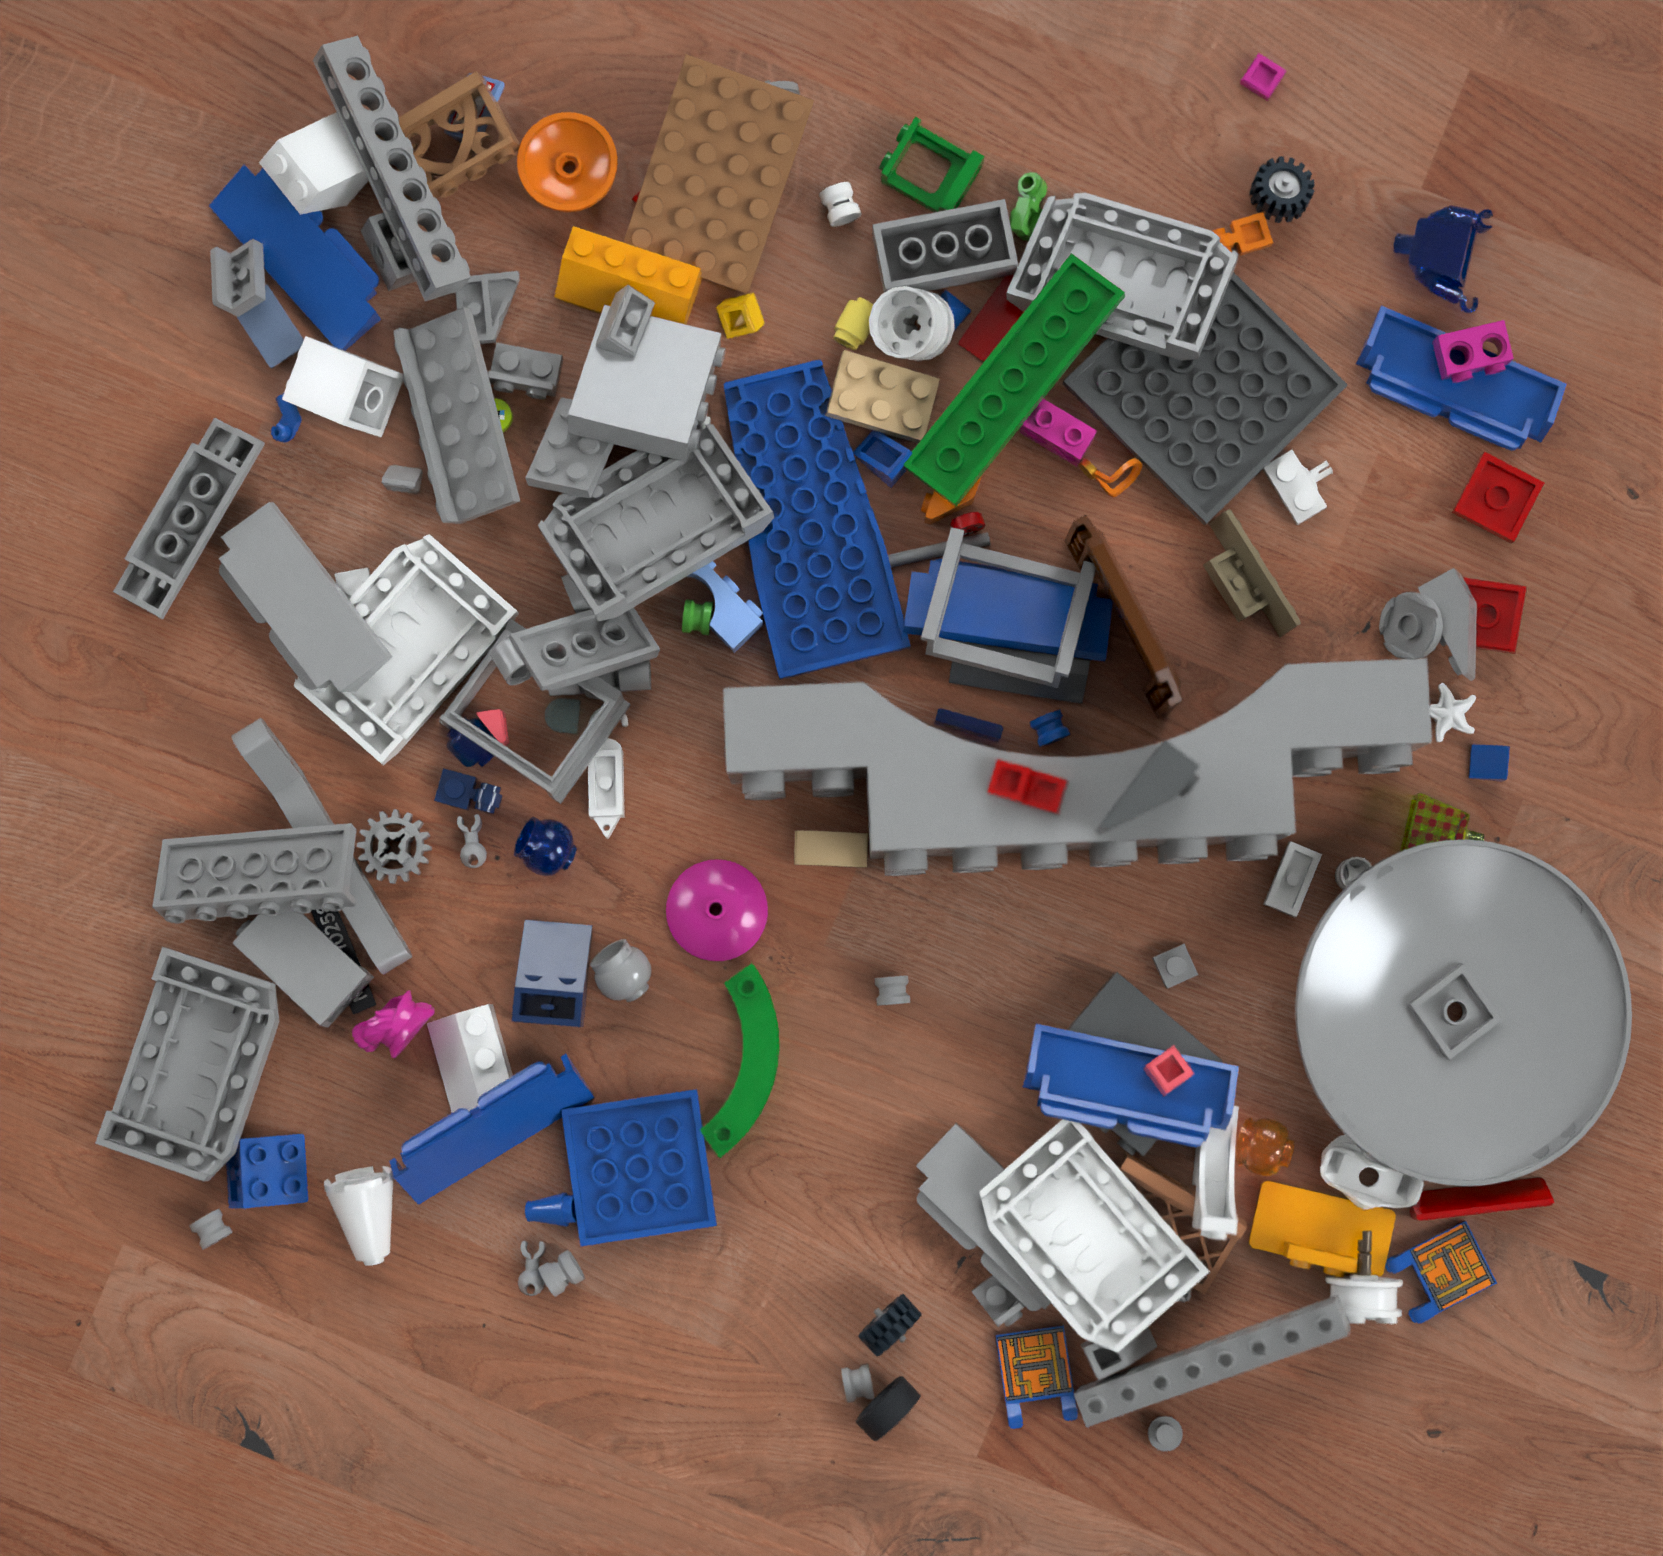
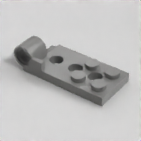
M634 607L616 618L601 621L596 619L590 609L512 633L508 639L501 641L492 649L490 656L508 685L521 684L533 676L541 691H554L656 658L660 648ZM611 632L612 634L619 635L622 640H612L607 637L606 633ZM582 641L585 644H590L593 649L584 650L577 645V642ZM557 651L563 656V658H551L547 654V652Z

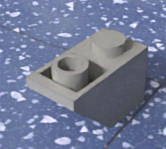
M1148 1326L1118 1353L1089 1340L1080 1344L1098 1380L1131 1365L1158 1347Z

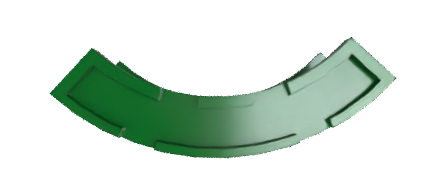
M753 963L724 983L732 996L740 1017L743 1033V1054L739 1075L728 1100L713 1119L700 1129V1132L719 1159L747 1134L760 1116L770 1096L778 1068L780 1042L776 1011L769 990Z

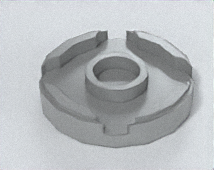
M1417 592L1401 593L1397 597L1390 599L1381 612L1379 622L1380 634H1383L1386 649L1395 657L1402 659H1419L1429 655L1438 645L1443 629L1441 612L1435 601L1426 594Z

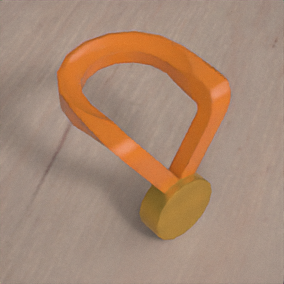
M1133 458L1124 463L1109 477L1098 471L1087 459H1083L1078 464L1082 472L1091 480L1096 479L1111 497H1117L1137 479L1143 467V464L1137 458ZM1133 466L1131 473L1114 489L1109 487L1107 483L1116 481L1127 469Z

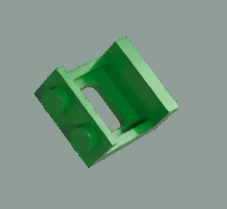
M915 116L910 125L905 123L898 133L896 141L899 144L894 153L888 151L879 166V169L882 171L881 183L933 213L956 209L982 169L985 156L975 150L971 154L922 127L921 119ZM914 143L924 146L951 163L949 171L934 193H928L896 173L897 167L909 147Z

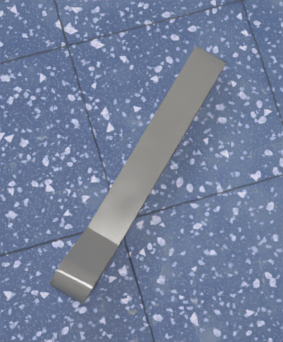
M262 718L231 735L238 751L272 793L292 828L334 825L296 761ZM353 856L349 892L356 898V904L354 907H343L342 911L375 966L384 975L413 956Z

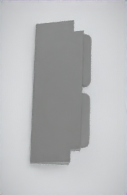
M268 502L221 536L230 550L218 558L221 561L219 566L220 575L254 620L258 623L269 624L272 628L269 632L270 641L306 688L310 690L327 688L333 683L339 692H356L393 657L274 502Z
M955 1123L916 1165L928 1177L918 1188L920 1192L917 1195V1202L965 1249H974L978 1245L985 1252L981 1257L982 1265L1030 1311H1038L1041 1307L1045 1310L1051 1303L1049 1299L990 1232L979 1191L1004 1171L1005 1168L963 1128Z

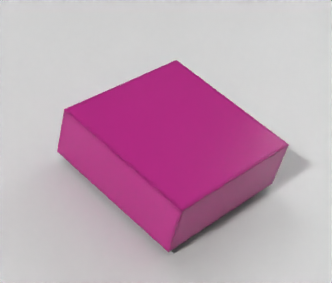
M1258 53L1239 84L1268 101L1287 70Z

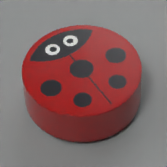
M969 512L954 518L950 523V527L964 530V536L982 530L985 527L982 513Z

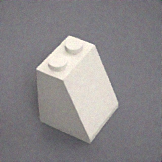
M337 112L277 140L259 162L300 215L347 206L369 181Z
M305 336L303 344L298 351L293 371L287 381L282 400L341 425L382 437L403 382V374Z

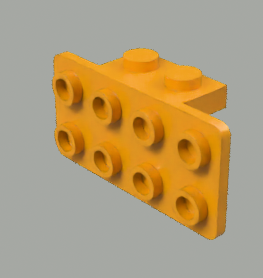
M1264 1181L1260 1186L1248 1242L1252 1248L1290 1258L1289 1265L1310 1270L1311 1264L1324 1266L1323 1273L1343 1278L1345 1272L1357 1273L1358 1240H1362L1363 1231H1372V1251L1370 1252L1371 1275L1380 1277L1384 1273L1396 1214L1394 1211L1382 1207L1361 1209L1348 1199L1272 1181Z

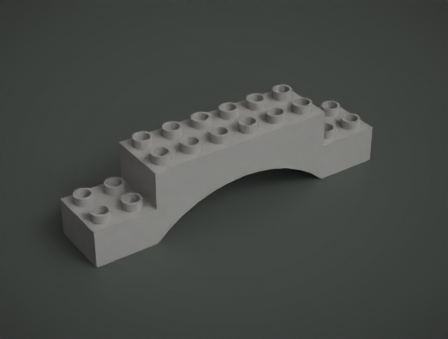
M1427 658L1286 664L1251 696L1227 713L1193 731L1166 740L1200 765L1195 772L1200 778L1187 795L1185 794L1183 798L1177 795L1172 800L1099 835L1095 832L1096 828L1161 743L1115 754L1087 757H1040L1000 751L964 741L940 731L897 708L864 682L723 688L726 773L731 784H742V794H744L745 800L786 798L785 782L812 781L813 797H844L854 795V779L866 778L870 859H884L885 876L926 874V870H928L927 857L952 856L953 873L994 871L995 867H998L997 854L1021 853V870L1062 868V865L1068 864L1067 851L1089 850L1090 867L1131 865V862L1138 861L1137 848L1157 847L1158 864L1197 863L1199 859L1208 858L1207 845L1226 844V861L1266 860L1268 856L1278 855L1277 841L1295 833L1292 777L1331 775V770L1343 768L1342 758H1358V774L1400 772V767L1413 765L1412 752L1432 743ZM996 760H1004L1030 767L1035 771L1067 779L1069 782L1059 815L988 794L987 791Z

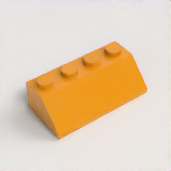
M573 226L562 256L554 297L555 299L601 314L604 305L611 306L615 294L629 285L655 302L650 316L686 325L702 281L701 268Z

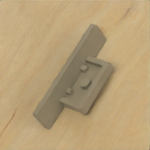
M1228 509L1210 522L1209 525L1224 547L1225 552L1206 562L1203 567L1237 621L1240 622L1262 609L1279 637L1300 625L1301 621L1296 615L1295 609L1286 599L1278 586L1277 580L1271 575L1258 550L1251 543L1240 521L1236 519L1233 512Z

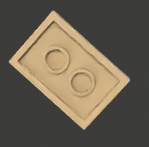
M844 350L840 357L825 416L919 443L926 435L940 379Z

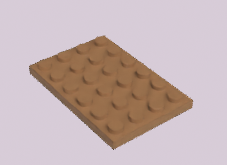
M686 54L623 243L701 268V278L748 294L814 100Z

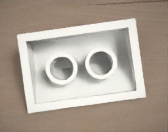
M493 1004L483 1005L427 1023L452 1113L460 1108H466L470 1111L477 1107L478 1098L482 1094L513 1076Z

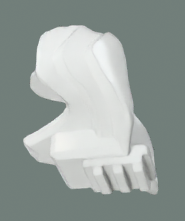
M1341 1135L1334 1139L1322 1151L1320 1172L1324 1181L1331 1187L1344 1193L1352 1203L1361 1209H1372L1375 1207L1405 1208L1418 1202L1424 1186L1423 1180L1395 1171L1375 1160L1354 1144L1346 1135ZM1367 1167L1374 1168L1379 1174L1377 1182L1370 1186L1363 1185L1359 1181V1173Z

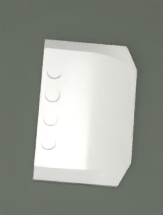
M428 534L423 536V539L409 545L404 544L394 548L349 599L393 657L356 692H339L333 683L327 688L310 690L306 688L299 677L295 679L294 687L384 765L401 751L489 652L505 630L509 619L515 620L519 612Z
M1062 1119L979 1191L990 1232L1080 1337L1118 1353L1210 1272L1094 1141V1138L1081 1123Z

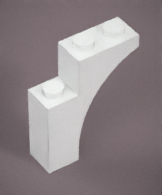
M1234 1106L1233 1115L1226 1130L1210 1127V1134L1206 1142L1203 1141V1144L1195 1149L1192 1185H1196L1192 1227L1201 1230V1236L1206 1238L1226 1240L1227 1233L1236 1234L1237 1231L1234 1163L1239 1106Z

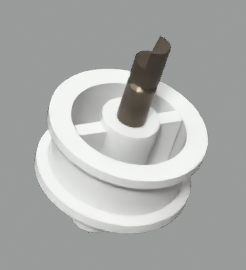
M1363 1231L1362 1240H1358L1357 1274L1344 1275L1343 1278L1337 1276L1325 1277V1282L1330 1284V1298L1336 1295L1339 1296L1349 1323H1365V1320H1376L1377 1323L1397 1324V1317L1402 1316V1310L1397 1308V1288L1403 1286V1280L1371 1275L1370 1252L1372 1251V1231Z

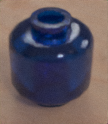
M464 717V719L497 740L480 719L472 718L468 720ZM453 728L446 734L449 738L446 744L448 751L464 767H472L477 763L483 767L494 757V755Z

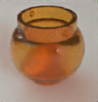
M1252 1118L1245 1119L1236 1144L1235 1162H1238V1165L1244 1164L1248 1171L1256 1175L1274 1176L1280 1171L1282 1166L1289 1167L1295 1141L1289 1140V1130L1281 1122L1268 1118H1260L1256 1122Z

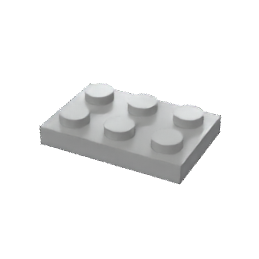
M561 397L525 478L528 486L591 499L614 444L568 433V412L573 399Z

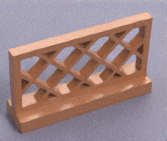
M1126 1152L1120 1162L1119 1169L1129 1180L1136 1184L1137 1190L1145 1199L1159 1197L1165 1200L1168 1213L1160 1216L1163 1220L1170 1219L1175 1234L1181 1240L1200 1236L1204 1254L1197 1255L1200 1261L1206 1259L1210 1272L1202 1283L1198 1282L1192 1288L1205 1295L1237 1240L1241 1239L1246 1231V1220L1237 1216L1236 1234L1227 1233V1238L1229 1239L1223 1249L1208 1253L1204 1236H1201V1230L1198 1229V1231L1178 1235L1174 1217L1186 1214L1193 1217L1196 1191L1139 1157L1131 1156ZM1141 1187L1150 1193L1142 1194ZM1171 1205L1180 1210L1172 1212ZM1217 1257L1216 1261L1212 1266L1210 1258Z

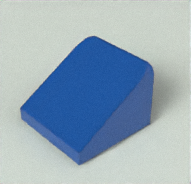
M1472 744L1468 778L1501 782L1507 780L1510 747Z

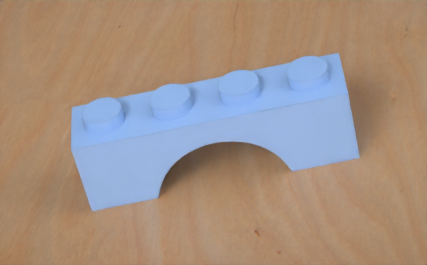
M712 561L686 577L701 581L712 592L715 598V611L710 628L735 653L763 626V621L759 618L763 613L750 599L745 603L736 594L740 590L738 586L727 575L721 578L713 570L717 565Z

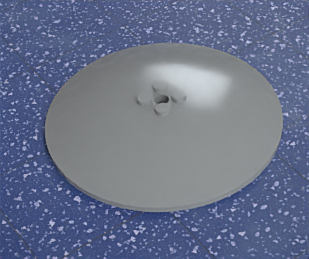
M1445 840L1418 845L1381 860L1347 885L1331 903L1318 922L1301 962L1296 987L1295 1023L1300 1055L1312 1088L1327 1114L1354 1144L1382 1164L1416 1179L1445 1185L1478 1186L1509 1181L1527 1175L1549 1164L1567 1152L1595 1124L1608 1105L1626 1063L1631 1038L1632 1005L1626 967L1612 931L1591 900L1568 877L1539 858L1510 846L1477 840ZM1453 1002H1457L1462 1008V1016L1455 1022L1450 1020L1447 1015V1008Z

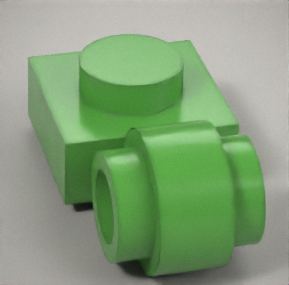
M1029 172L1020 177L1017 187L1022 197H1018L1016 207L1010 215L1011 230L1025 241L1030 240L1042 212L1039 203L1047 192V183L1035 172Z

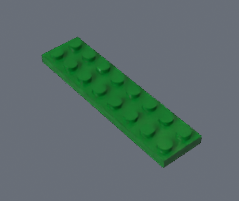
M1071 253L914 448L912 455L903 464L904 468L953 506L957 507L1124 299L1125 292Z

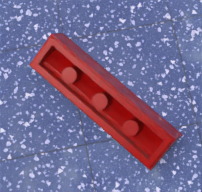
M1537 1177L1488 1185L1422 1191L1418 1202L1409 1208L1410 1216L1413 1220L1425 1221L1552 1206L1554 1198L1545 1180Z

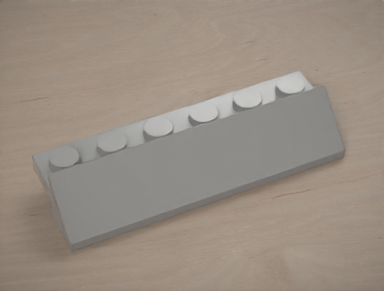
M214 418L199 445L191 443L124 559L130 563L113 592L149 613L164 619L265 443L238 428H234Z

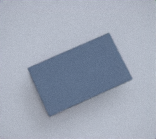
M265 285L266 300L237 318L272 369L297 353L304 339L269 286Z

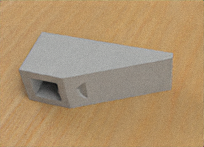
M1452 568L1418 587L1420 593L1426 594L1435 601L1441 612L1443 629L1439 642L1443 647L1448 645L1453 655L1448 658L1453 670L1458 676L1463 674L1472 681L1475 679L1477 603L1463 576L1455 568Z

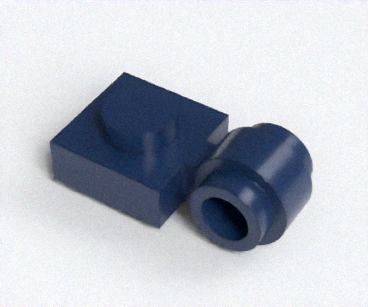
M443 768L434 801L468 811L471 800L476 802L474 809L494 814L495 808L500 807L503 795L500 794L501 788L482 782L481 787L475 789L478 778Z

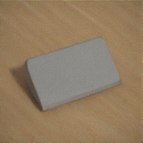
M629 285L622 288L614 296L595 346L631 358L634 357L655 302Z

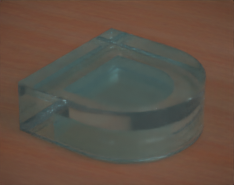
M563 698L552 701L545 710L547 725L558 733L578 735L581 701Z

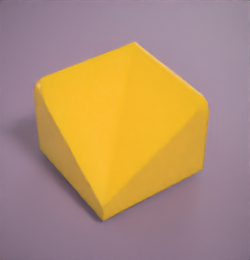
M754 292L725 299L716 307L727 339L755 333L764 325V319Z

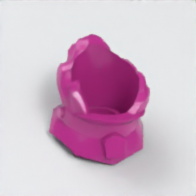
M407 990L404 995L390 999L380 1011L377 1010L375 1012V1016L367 1021L356 1024L352 1029L354 1042L360 1049H364L366 1052L375 1051L379 1044L382 1043L389 1048L391 1058H397L435 1013V1009L432 1005L424 1002L415 1003L412 1001L411 991Z

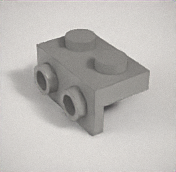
M251 239L232 253H228L219 247H214L210 250L212 302L215 306L239 317L266 300L262 243Z

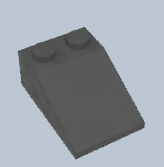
M1165 740L1157 747L1096 828L1095 832L1102 835L1172 800L1177 795L1183 798L1199 780L1200 777L1195 772L1200 765Z

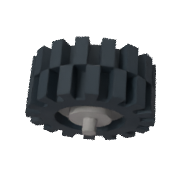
M1284 156L1277 158L1276 163L1271 158L1267 161L1266 165L1263 163L1260 166L1250 188L1252 205L1258 203L1255 209L1257 213L1264 210L1266 212L1265 219L1269 220L1271 215L1275 216L1276 223H1281L1283 217H1285L1286 223L1292 222L1294 217L1296 219L1301 217L1315 191L1313 190L1315 182L1310 180L1312 173L1310 170L1303 172L1305 165L1302 162L1295 166L1293 165L1294 158L1290 157L1288 162L1285 163Z
M901 1294L892 1303L887 1305L884 1310L881 1311L877 1308L874 1311L876 1317L860 1332L858 1337L878 1357L887 1351L891 1345H894L898 1339L901 1343L907 1339L904 1334L919 1320L922 1313L904 1294Z

